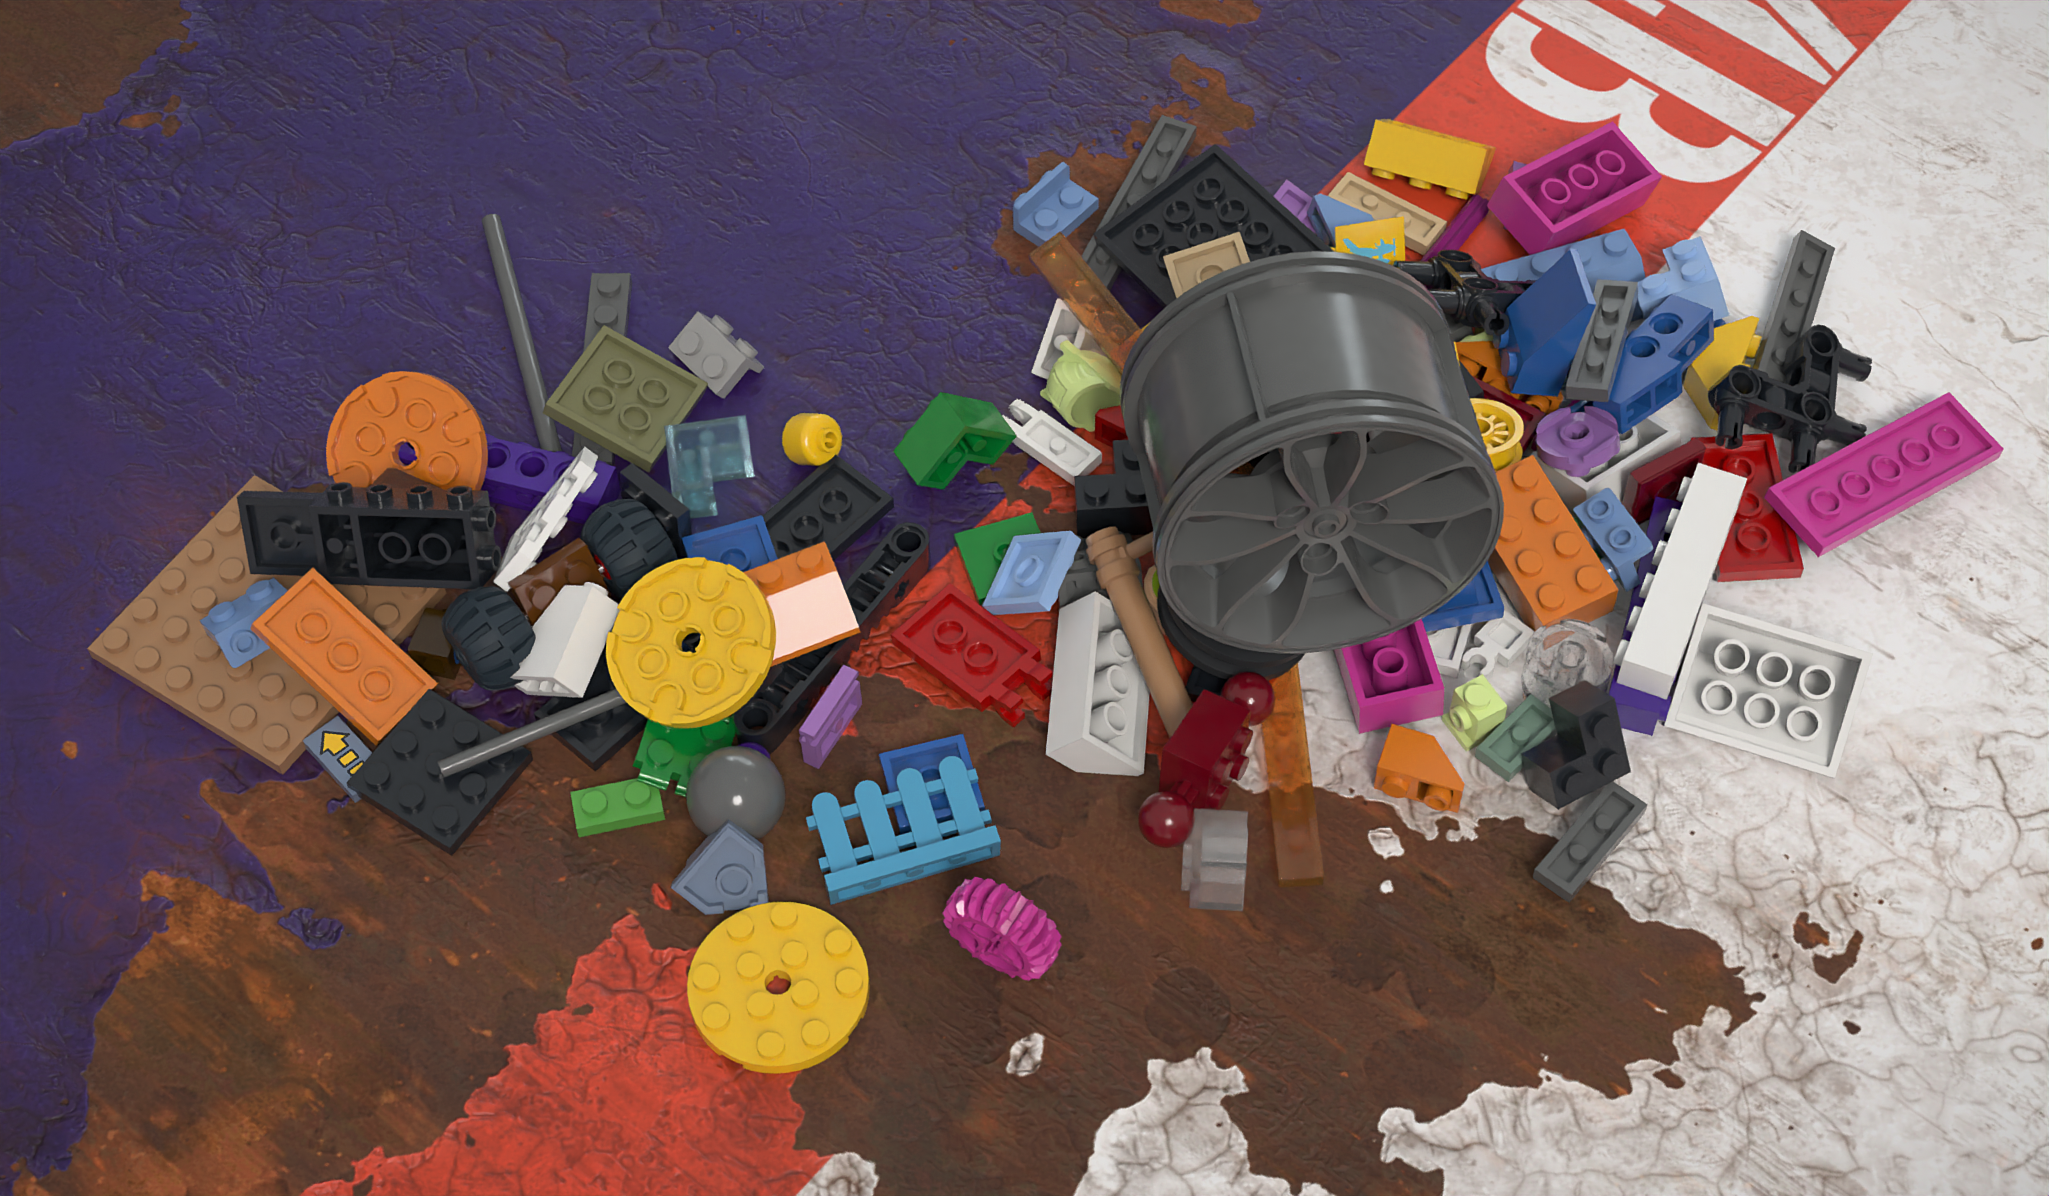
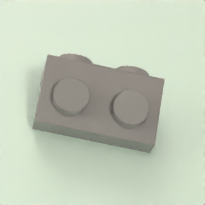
M697 311L668 348L694 374L707 382L708 387L716 395L725 398L749 368L760 373L764 366L755 358L758 351L744 339L739 338L736 340L731 335V332L734 330L733 327L723 318L715 314L711 319Z

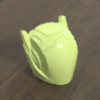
M1068 340L1060 343V349L1064 355L1058 358L1057 362L1053 365L1047 380V386L1040 391V395L1053 404V407L1068 424L1093 432L1095 431V414L1098 410L1120 405L1119 393L1122 375L1109 358L1104 355L1101 356L1096 352L1079 350Z

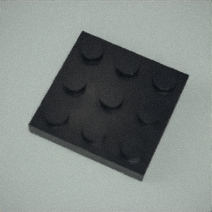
M428 689L347 781V786L355 791L358 797L452 856L533 761L531 751L520 746L444 778L437 763L438 761L503 734L431 689Z

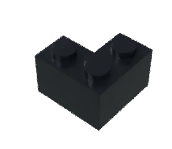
M1129 440L1113 441V474L1074 476L1077 536L1088 538L1093 533L1108 527H1116L1118 531L1131 535H1147L1153 532L1138 458Z
M1586 680L1549 698L1557 735L1521 753L1529 790L1557 809L1631 772L1615 698Z

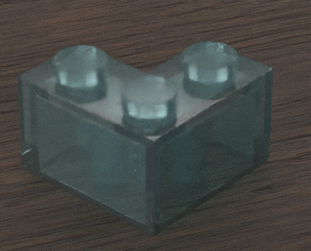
M746 415L664 426L672 495L689 508L690 519L718 515L714 482L755 477Z

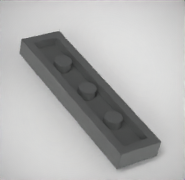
M1597 279L1593 293L1596 306L1572 363L1566 384L1567 399L1598 402L1609 401L1638 298V282Z

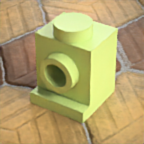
M1482 674L1454 689L1450 710L1442 715V721L1467 752L1480 745L1505 720L1507 705Z

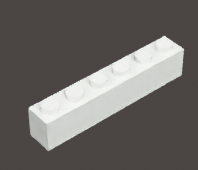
M1701 463L1697 464L1692 478L1684 476L1676 499L1683 502L1680 510L1672 508L1664 532L1671 535L1668 542L1660 540L1652 561V564L1658 566L1655 575L1648 572L1646 574L1639 597L1646 599L1643 608L1634 606L1626 629L1633 632L1630 642L1624 639L1621 640L1613 664L1621 666L1616 683L1667 700L1738 509L1747 478Z

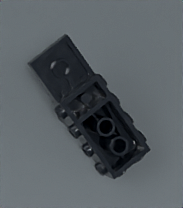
M387 468L369 487H352L350 483L340 482L329 485L323 493L243 491L237 496L250 574L304 576L314 568L330 584L475 589L483 587L499 569L501 564V550L498 545H495L493 532L496 514L494 508L490 506L488 491L472 490L469 486H455L444 490L396 468Z

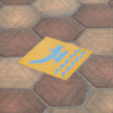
M1404 216L1336 226V252L1357 254L1377 259L1393 265L1396 260L1405 261Z

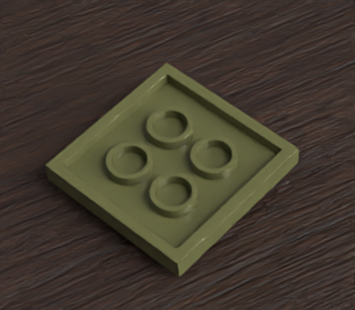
M603 325L545 403L543 414L641 469L650 472L706 392L708 383Z

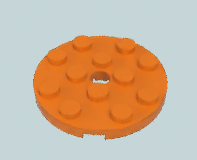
M398 371L382 374V376L371 380L365 385H360L346 397L337 410L329 429L326 460L329 476H333L334 482L350 483L352 487H369L387 468H396L444 490L455 486H469L472 490L480 491L487 470L488 448L485 431L476 410L457 388L436 376L420 372ZM406 442H410L414 447L415 456L417 457L408 466L400 461L398 455L401 445Z

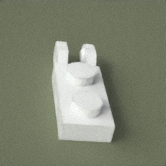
M1016 399L1009 405V408L1014 418L1024 425L1023 427L1008 419L1007 416L1002 415L1017 435L1012 443L1014 442L1016 446L1073 486L1074 476L1089 475L1102 462L1101 451L1042 410L1037 411L1030 405L1025 404L1021 399Z

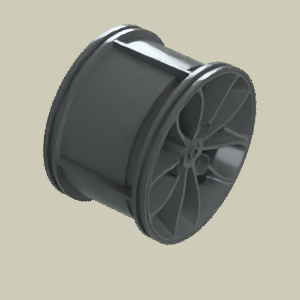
M1311 251L1262 258L1223 271L1183 293L1167 305L1149 323L1132 347L1123 368L1119 397L1126 434L1138 458L1153 525L1152 548L1157 576L1163 595L1170 607L1183 621L1203 635L1241 649L1280 654L1322 652L1369 642L1403 629L1446 604L1475 578L1492 554L1500 536L1504 520V502L1500 484L1482 438L1443 310L1427 288L1408 273L1377 259L1341 252ZM1383 430L1382 433L1369 442L1366 441L1367 432ZM1335 432H1342L1341 434H1330ZM1275 449L1255 466L1251 474L1230 473L1249 460Z

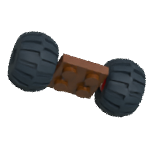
M618 499L597 508L586 520L581 530V539L577 538L508 582L519 607L506 592L494 586L478 587L466 591L449 605L441 623L443 633L452 645L461 665L480 687L490 691L504 690L523 681L510 677L520 669L519 663L532 650L536 639L532 629L533 625L565 585L583 586L585 582L594 583L605 588L610 599L612 597L609 590L622 600L629 589L643 576L657 567L678 560L676 551L664 528L644 504L634 499Z

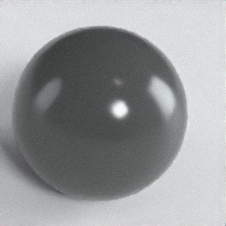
M729 746L711 752L696 765L687 783L686 804L692 821L707 837L714 832L716 833L729 819L759 840L775 827L782 815L785 805V785L778 768L764 754L748 747Z

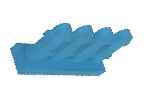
M948 756L939 764L940 779L924 783L923 777L918 770L906 768L897 776L898 791L882 795L877 783L865 780L856 786L854 791L856 803L839 807L837 798L830 793L824 792L815 796L812 801L813 816L806 817V823L809 831L818 829L826 857L818 859L821 872L831 871L830 874L824 875L830 905L999 856L1001 840L996 825L985 828L984 825L992 823L989 810L980 812L971 784L978 782L976 770L967 771L964 762L960 758ZM945 792L953 820L937 824L929 796ZM902 804L911 832L895 836L887 808ZM860 817L868 845L852 849L844 821ZM955 833H958L959 835L946 840L942 839V837L952 835ZM916 846L915 849L900 853L901 849ZM870 858H873L874 860L871 862L857 865V862L863 861Z

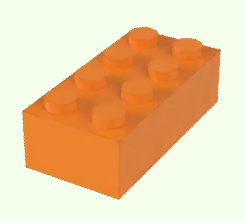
M1534 455L1497 471L1496 475L1504 502V520L1500 536L1488 559V563L1525 625L1535 631L1534 639L1538 646L1544 645L1614 611L1619 589Z

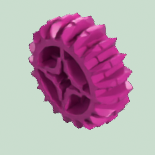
M974 877L972 880L965 879L961 886H958L953 892L943 911L945 917L943 922L950 929L951 937L959 941L960 947L967 949L972 954V957L978 958L984 964L995 968L999 972L1007 973L1011 978L1019 976L1021 979L1028 981L1032 978L1039 979L1052 966L1058 956L1057 952L1062 946L1060 942L1062 936L1056 929L1054 921L1046 917L1047 913L1045 910L1037 908L1033 904L1034 901L1023 897L1020 891L1015 892L1004 883L999 885L993 879L987 878L983 880L979 877Z

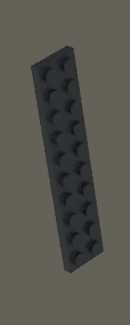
M835 454L833 458L818 467L763 515V519L778 559L825 541L834 561L894 508V499ZM691 633L684 638L682 642L690 648L689 652H696L695 648L699 645L701 634ZM606 652L600 656L582 698L554 696L534 713L536 721L616 689L609 674ZM625 703L554 732L551 735L596 772L646 727L648 718L637 712L628 703Z

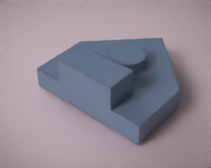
M728 819L716 833L708 835L687 859L686 867L673 880L671 888L705 915L720 914L726 910L746 909L769 903L763 844Z

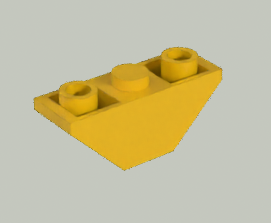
M1750 316L1714 328V341L1688 366L1683 387L1710 429L1718 430L1719 415L1708 401L1709 388L1734 366H1751L1745 364V360L1747 357L1754 359L1758 351L1762 336L1755 334L1760 318Z

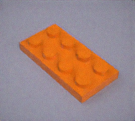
M314 568L307 572L257 618L250 628L376 746L398 725L428 689L434 691L438 685L429 674Z

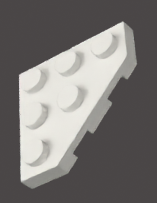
M586 447L582 449L511 536L493 581L508 592L510 589L508 582L537 564L535 561L542 552V546L548 537L554 538L565 525L568 519L565 516L571 509L572 501L579 491L583 494L597 477V473L593 470L598 456Z

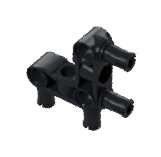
M1458 250L1439 251L1437 256L1429 258L1427 262L1396 260L1393 263V266L1408 273L1421 284L1426 285L1427 290L1435 297L1444 314H1451L1453 318L1463 325L1484 328L1485 332L1489 335H1493V332L1497 336L1502 335L1508 330L1509 318L1505 314L1507 307L1536 281H1501L1492 279V277H1487L1481 271L1480 264L1470 254Z
M1818 324L1812 326L1788 347L1783 370L1787 374L1786 383L1772 379L1768 376V373L1745 365L1734 366L1708 391V401L1719 415L1717 436L1715 438L1716 444L1721 447L1724 445L1725 440L1726 449L1741 447L1743 444L1744 424L1772 433L1791 442L1788 470L1792 473L1796 471L1798 473L1815 464L1816 448L1821 440L1829 439L1848 446L1866 436V433H1864L1867 431L1866 425L1838 416L1835 411L1838 373L1856 379V381H1865L1872 369V366H1870L1872 358L1864 357L1843 348L1836 334L1830 328Z

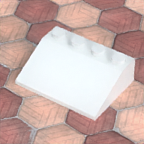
M1702 603L1664 727L1835 778L1873 653Z

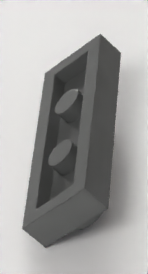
M1613 781L1607 784L1535 868L1532 878L1570 903L1645 814L1648 804Z

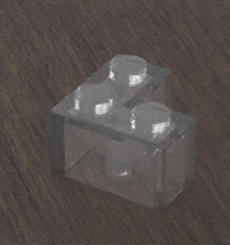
M1194 809V829L1190 837L1184 842L1181 885V891H1190L1189 908L1243 911L1247 870L1248 812Z

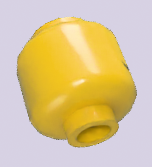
M800 413L793 416L786 423L782 433L784 452L791 461L798 465L821 466L833 458L835 454L838 456L842 447L840 426L835 419L826 414Z

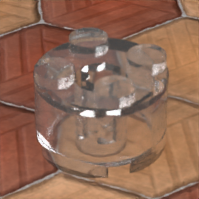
M1563 619L1560 621V624H1555L1548 628L1547 625L1538 628L1528 643L1521 674L1524 700L1532 694L1550 707V697L1584 680L1606 693L1614 666L1613 650L1611 652L1606 643L1607 638L1595 626L1576 619Z

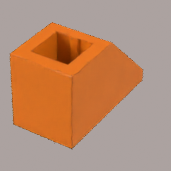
M1391 724L1377 765L1374 789L1381 790L1394 798L1405 797L1425 803L1434 810H1449L1458 813L1465 784L1433 735Z

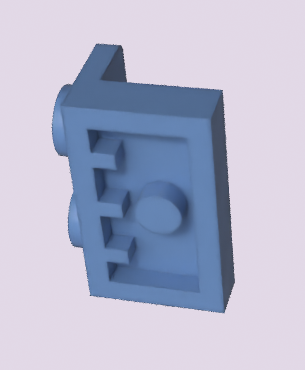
M1061 162L1052 171H1047L1027 193H1022L1015 200L1013 205L1014 231L1049 253L1099 209V198L1071 181L1070 166Z

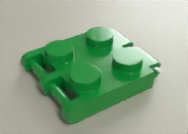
M734 713L731 714V717L728 716L718 722L697 728H673L648 719L633 763V767L640 769L637 781L666 791L669 781L672 779L678 781L674 794L686 797L687 783L696 765L711 752L732 745L736 732Z

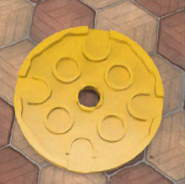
M703 557L675 560L657 567L643 576L622 598L617 607L620 611L612 632L607 634V665L612 682L619 694L632 708L655 723L673 728H697L710 725L739 710L754 696L765 680L773 661L776 646V626L773 612L760 588L738 568L730 564L726 565L710 561ZM688 634H701L699 645L695 648V653L682 651V641Z
M794 902L760 904L746 908L725 919L701 943L692 960L687 982V996L691 1015L699 1034L707 1045L719 1056L722 1054L730 1060L742 1064L744 1069L772 1074L790 1073L812 1067L839 1051L849 1041L848 1036L855 1029L859 1020L863 1019L870 991L866 959L860 944L852 932L842 922L827 912L813 906ZM774 976L786 979L791 983L790 988L785 993L775 995L766 990L767 985L774 980Z

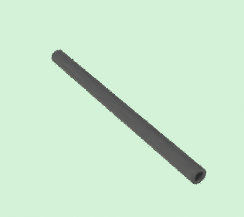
M488 214L483 217L482 225L540 449L552 452L562 451L554 419L543 414L548 396L501 218L497 214Z

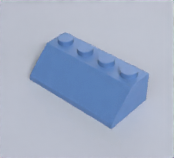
M1625 228L1481 269L1487 277L1501 281L1538 280L1565 253L1573 249L1579 252L1592 293H1594L1597 279L1639 282L1646 278L1642 257ZM1636 301L1631 322L1643 318L1638 301Z

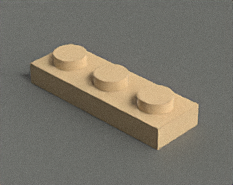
M1349 172L1346 173L1328 195L1330 198L1372 215L1374 221L1404 216L1405 246L1422 255L1428 252L1446 229L1447 221Z

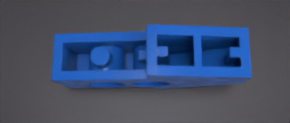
M1671 294L1659 307H1655L1651 311L1649 317L1636 330L1634 329L1628 334L1609 401H1593V407L1605 410L1614 416L1619 434H1624L1682 393V372L1714 341L1713 309Z

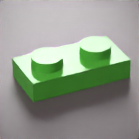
M637 778L570 792L579 837L665 820L660 789L647 785L644 782H638Z

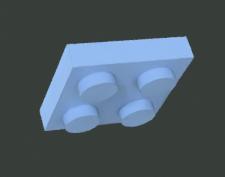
M1072 531L1014 536L982 606L993 615L1050 611L1058 598V591L1064 577L1074 562V555L1081 539Z

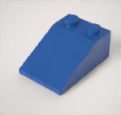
M1570 249L1507 307L1505 314L1509 318V327L1504 334L1497 336L1493 332V345L1499 351L1501 372L1503 376L1507 377L1511 393L1556 397L1559 395L1596 306L1578 250Z

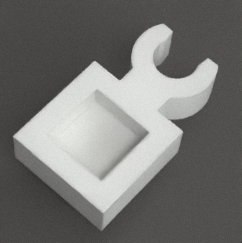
M1504 610L1503 618L1489 620L1475 635L1474 644L1478 647L1466 651L1462 658L1461 668L1465 671L1472 663H1481L1484 665V668L1480 671L1479 676L1483 674L1488 681L1493 675L1495 663L1498 661L1508 668L1534 640L1535 631Z

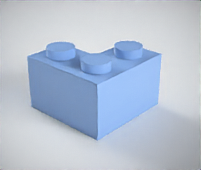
M1701 236L1691 240L1679 241L1674 246L1663 249L1669 271L1650 275L1638 282L1637 301L1644 321L1649 317L1651 311L1655 307H1659L1671 294L1713 309V321L1730 316L1718 276Z

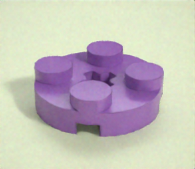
M1584 406L1585 412L1571 413V407H1567L1548 414L1538 423L1536 429L1537 456L1547 465L1565 470L1566 474L1571 477L1587 475L1591 468L1604 464L1620 451L1618 425L1614 416L1609 412L1593 406Z

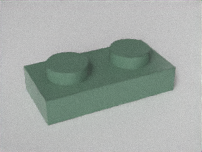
M1530 694L1476 748L1475 757L1507 782H1510L1524 767L1521 753L1557 734L1551 708Z

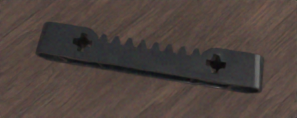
M916 523L897 525L843 585L860 633L774 665L769 670L765 680L754 696L734 713V725L738 744L744 742L760 744L767 750L769 755L780 746L805 716L813 698L815 700L818 698L820 688L829 685L830 676L832 674L837 675L842 662L846 664L849 662L852 650L855 652L859 650L861 640L869 638L871 628H878L881 616L887 617L890 607H897L931 567L929 535L925 528ZM763 726L762 729L751 730L753 727Z

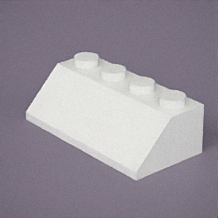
M1095 591L1059 609L1046 755L1076 772L1139 776L1144 773L1150 691L1112 602Z

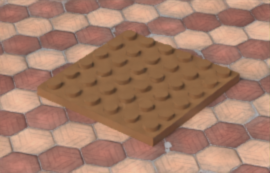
M254 475L87 649L93 659L283 775L306 750L303 740L334 719L339 711L271 648L241 666L232 668L220 647L207 635L199 621L208 616L209 611L216 605L227 601L232 602L246 594V590L258 581L275 578L284 588L289 590L303 577L250 574L237 496L243 491L283 492ZM331 584L398 647L417 627L425 608L433 609L446 594L445 588Z

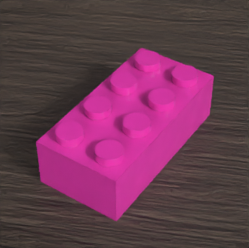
M1612 121L1504 176L1487 206L1529 255L1571 244L1643 206L1662 176Z
M1422 619L1403 629L1372 641L1334 650L1359 734L1391 727V724L1401 725L1443 715L1445 689Z

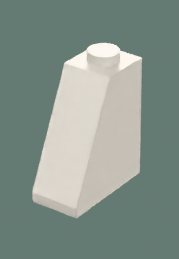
M585 582L583 586L565 585L532 627L536 636L532 650L519 663L520 669L510 677L516 680H523L521 683L515 684L516 688L527 695L583 697L606 644L607 634L611 632L620 611L617 608L619 604L607 596L608 591L605 588L594 583Z

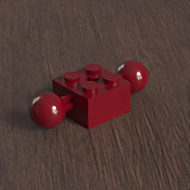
M1250 671L1237 673L1224 684L1220 696L1204 689L1162 750L1159 790L1143 802L1138 813L1140 832L1149 843L1160 848L1179 846L1190 837L1194 829L1195 820L1204 824L1213 809L1216 811L1221 810L1229 794V785L1233 779L1240 781L1248 767L1250 758L1245 756V752L1253 736V730H1250L1249 727L1266 721L1275 707L1276 696L1274 688L1264 676Z

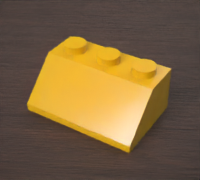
M1391 119L1375 120L1364 165L1373 167L1372 174L1394 180L1395 174L1410 177L1408 183L1410 185L1431 189L1433 183L1447 187L1445 192L1447 195L1468 199L1469 193L1475 195L1480 192L1496 147Z

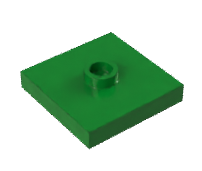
M1032 512L954 534L955 546L977 603L980 606L983 605L1013 537L1040 533Z

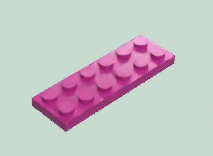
M1948 392L1771 486L1764 498L1808 547L1820 557L1997 460L2004 448Z

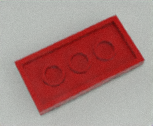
M1773 434L1742 435L1743 444L1737 449H1726L1725 440L1724 445L1718 446L1715 442L1716 436L1691 438V440L1698 438L1706 447L1702 464L1747 478L1738 509L1715 568L1717 582L1801 578L1804 567L1796 532L1764 498L1771 486L1783 481Z

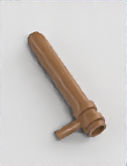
M1116 527L1104 528L1086 539L1088 546L1086 555L1090 564L1097 567L1098 571L1095 576L1101 589H1106L1168 736L1171 738L1193 704L1138 579L1140 570L1135 559L1153 551V532L1128 544L1125 535L1119 534Z

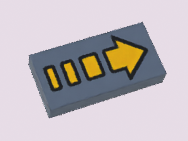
M336 716L306 737L303 743L308 752L356 803L361 798L358 797L355 791L348 788L347 781L369 758L372 752L340 717Z

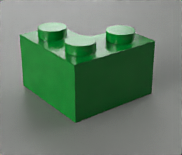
M940 392L928 404L927 410L915 425L907 430L903 440L893 452L917 485L944 490L967 460L994 465L1017 435L992 402Z

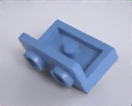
M1605 488L1573 508V512L1582 533L1593 550L1600 556V561L1612 580L1615 581L1617 579L1624 590L1628 592L1641 584L1633 563L1651 552L1653 545L1612 490Z
M275 578L254 583L246 590V594L232 602L227 601L216 605L209 611L208 616L199 620L207 635L220 647L232 668H237L270 649L250 628L257 618L288 591Z

